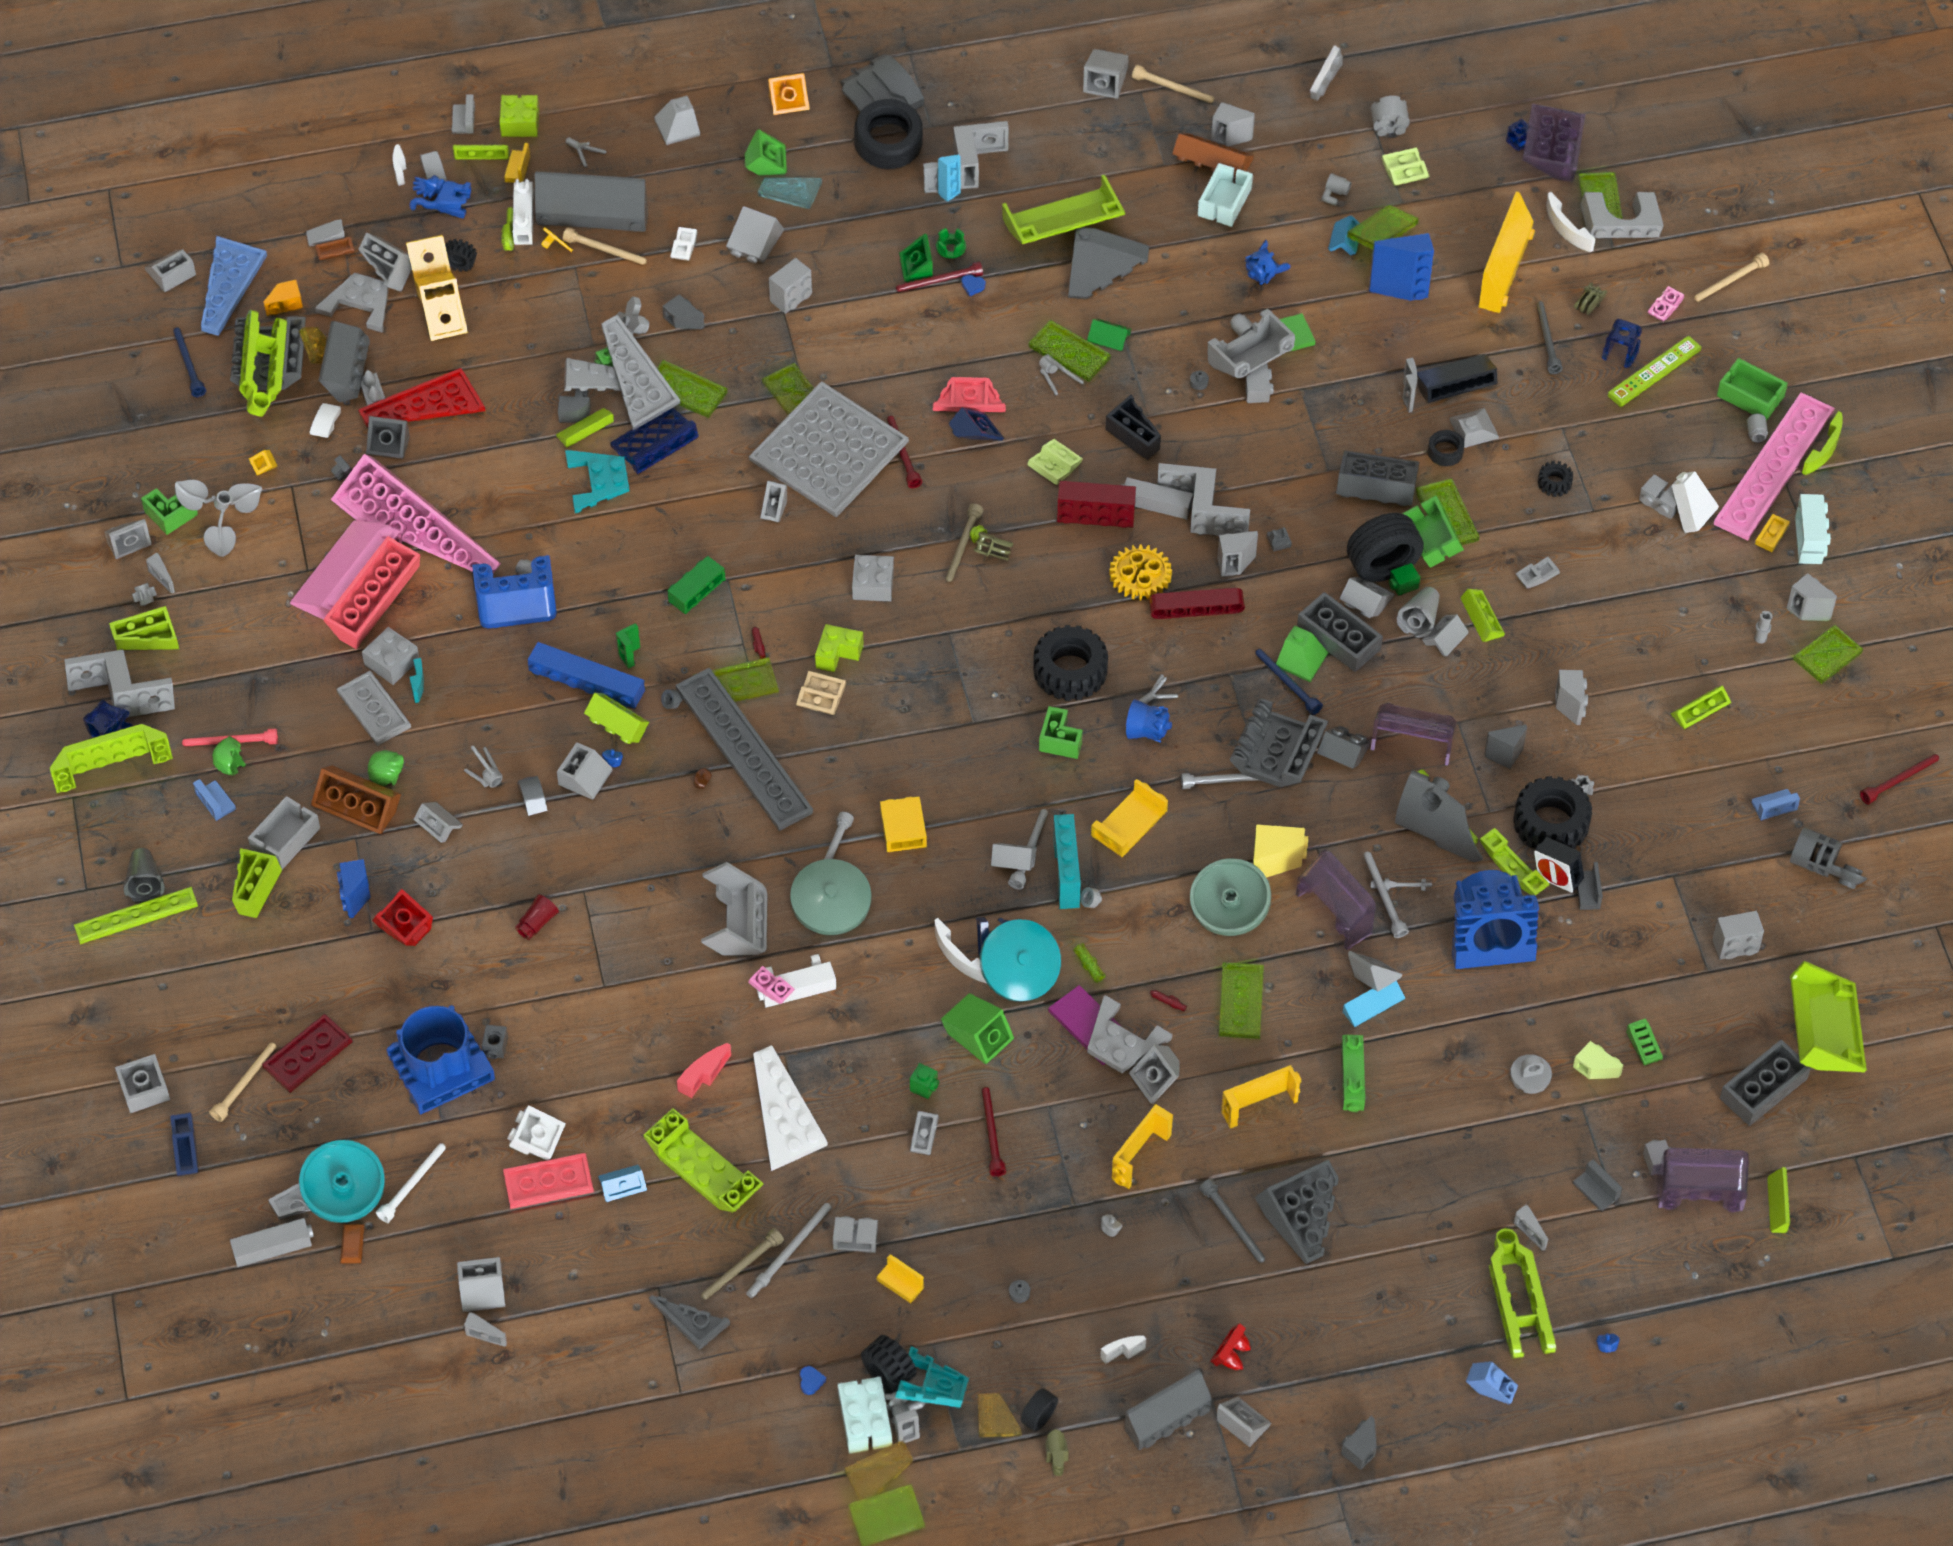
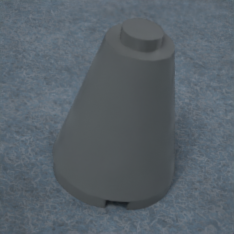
M138 848L131 853L123 886L126 897L128 895L136 903L155 899L159 895L161 897L165 890V884L150 850L146 848Z

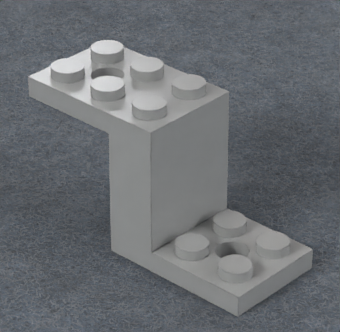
M1007 121L953 127L954 155L961 156V189L979 187V162L977 154L1008 151ZM938 162L923 164L924 192H938Z
M1159 463L1157 485L1193 493L1191 533L1219 536L1227 533L1235 534L1249 531L1250 509L1213 505L1216 469Z
M124 650L64 659L68 691L108 684L116 719L175 709L172 679L166 678L131 684Z

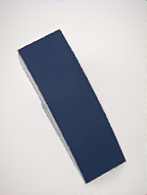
M192 1113L172 1115L170 1119L177 1176L199 1173Z

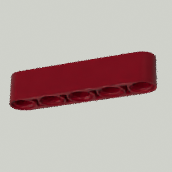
M1240 588L1157 593L1149 597L1150 613L1154 619L1237 614L1245 610L1243 591Z

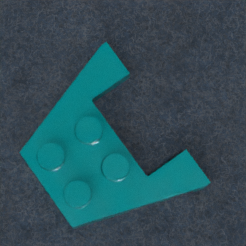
M565 450L568 468L588 466L592 493L572 495L575 513L581 512L585 507L590 506L591 508L596 506L597 502L604 499L610 500L629 492L624 457Z
M911 1346L908 1354L913 1360L915 1367L927 1371L922 1387L901 1380L895 1397L960 1408L969 1378L947 1365L944 1367L939 1366L933 1362L934 1358L926 1355V1357L921 1356L917 1353L918 1349Z

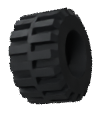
M880 1335L861 1352L862 1362L871 1377H881L883 1388L892 1393L897 1392L901 1380L909 1383L917 1375L916 1367L909 1354L899 1343L886 1335Z

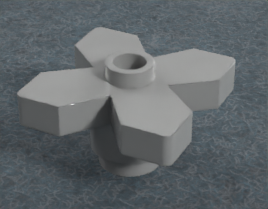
M634 296L627 302L625 313L619 311L617 315L632 335L634 333L645 334L649 328V321L644 316L639 315L641 309L640 298Z

